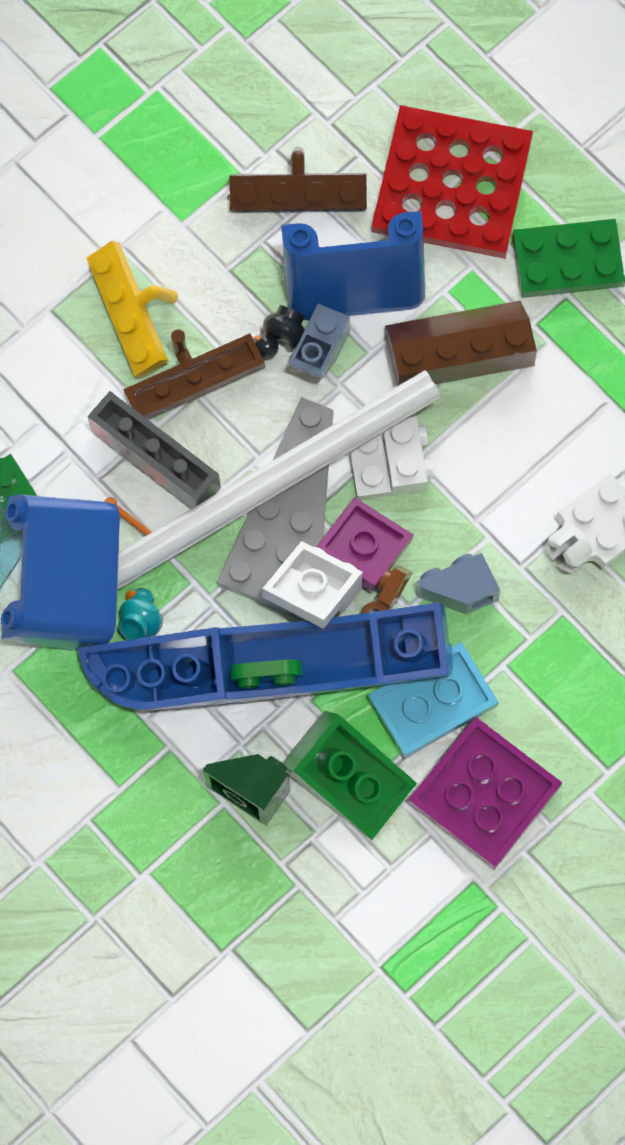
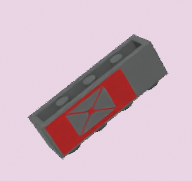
M109 391L87 416L91 432L191 509L214 496L220 490L219 473L113 392Z

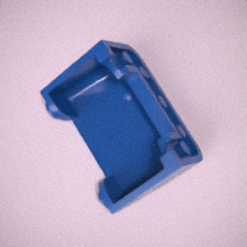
M421 211L397 214L391 219L388 226L389 240L319 247L317 233L311 226L302 223L281 225L288 307L305 315L304 320L311 319L317 304L347 316L412 310L423 303L426 282Z
M20 494L8 497L5 511L8 524L13 530L23 531L20 600L9 603L1 614V639L69 651L78 650V647L108 643L112 639L116 627L120 514L117 506L103 501Z

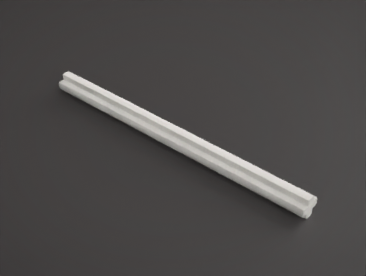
M422 371L121 550L118 555L117 590L441 398L438 388L431 380L427 371Z

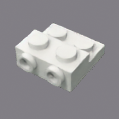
M417 416L407 417L350 451L357 499L362 501L427 491V479L433 478V467L431 458H424L422 446H428L427 431L425 425H418Z
M301 541L262 588V597L324 629L337 612L343 614L362 590V572L357 570L352 564L344 563L326 554L322 549L312 547Z

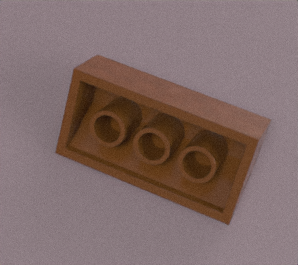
M521 301L385 325L397 386L424 370L427 371L431 380L436 385L535 366L537 349L530 319Z

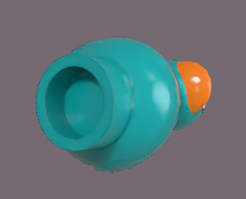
M146 588L127 591L125 594L126 601L123 602L119 610L120 633L127 640L155 636L163 626V616L159 613L158 608L153 605L154 597L152 592Z

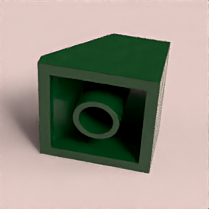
M255 754L209 763L203 768L205 784L208 789L265 826L268 825L291 791L289 774L285 772L287 767L272 756L265 759L261 755Z

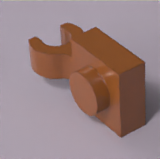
M402 566L394 567L392 571L387 570L377 587L382 590L378 601L366 604L361 614L370 613L372 609L379 611L391 610L397 604L413 572Z

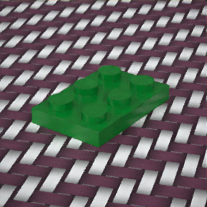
M616 218L513 230L522 298L625 286Z

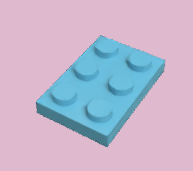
M462 642L452 647L453 670L451 675L386 684L368 694L369 701L404 759L471 722L475 717L478 718L494 709L499 704Z

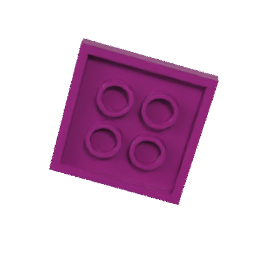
M475 717L409 798L408 803L495 870L561 788L562 782L479 718Z

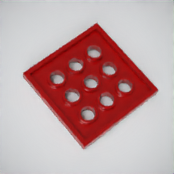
M400 105L371 232L388 236V226L391 219L397 214L409 212L402 205L406 200L415 199L422 205L418 211H421L424 243L506 259L533 131ZM428 138L433 140L436 146L432 150L423 151L418 148L417 143L421 139ZM455 145H463L469 150V153L464 157H455L451 154L450 149ZM495 151L502 156V160L499 163L490 164L484 160L483 156L487 152ZM415 169H423L429 176L424 181H415L410 177V173ZM449 175H455L462 180V183L456 188H450L443 183V180ZM481 182H490L496 189L491 194H482L476 187ZM441 206H450L454 209L455 214L451 218L444 219L437 215L436 210ZM482 212L488 216L489 220L484 225H475L471 222L470 216L473 213Z

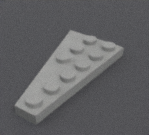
M301 397L273 460L332 426L334 410ZM329 464L249 511L218 578L217 585L219 587L305 621V619L263 598L262 588L301 541L316 547L323 539Z

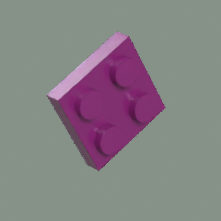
M354 497L316 547L325 551L326 554L356 567L357 570L362 572V585L374 592L384 573L393 567L411 543L414 534Z

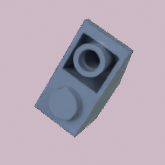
M317 304L289 361V366L321 379L336 362L350 334V317Z
M482 553L475 556L465 554L454 560L452 566L441 571L439 568L428 570L420 576V580L417 581L416 592L419 598L432 603L440 602L444 607L466 615L499 601L500 588Z

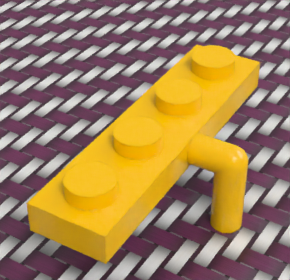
M112 240L86 257L132 372L135 377L144 378L169 362L146 305L154 299L173 304L177 301L178 294L175 290L157 285H150L140 292L120 242Z

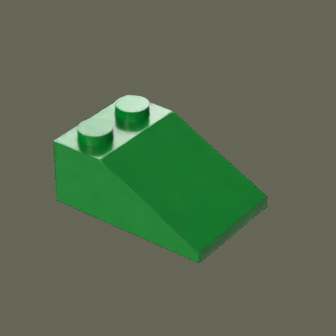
M324 711L283 762L287 767L285 772L371 840H373L417 784L342 716L328 711Z

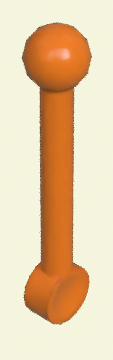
M108 497L104 500V502L116 505L120 516L147 536L152 533L147 527L119 507L115 498Z

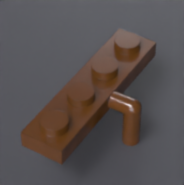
M295 147L292 150L291 174L229 175L230 210L367 209V173H305V150L302 147Z
M177 329L171 333V340L179 365L123 389L129 405L145 418L150 419L265 368V362L250 333L192 358L186 345L185 333Z

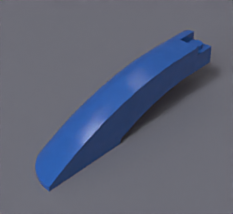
M440 602L333 617L324 629L305 620L226 628L213 627L78 647L82 667L94 687L113 702L136 710L183 708L334 692L448 676L452 674L453 670L452 644L449 643L445 607ZM274 660L302 661L303 676L295 678L296 684L276 686L273 680L261 681L259 688L240 689L237 682H231V665Z

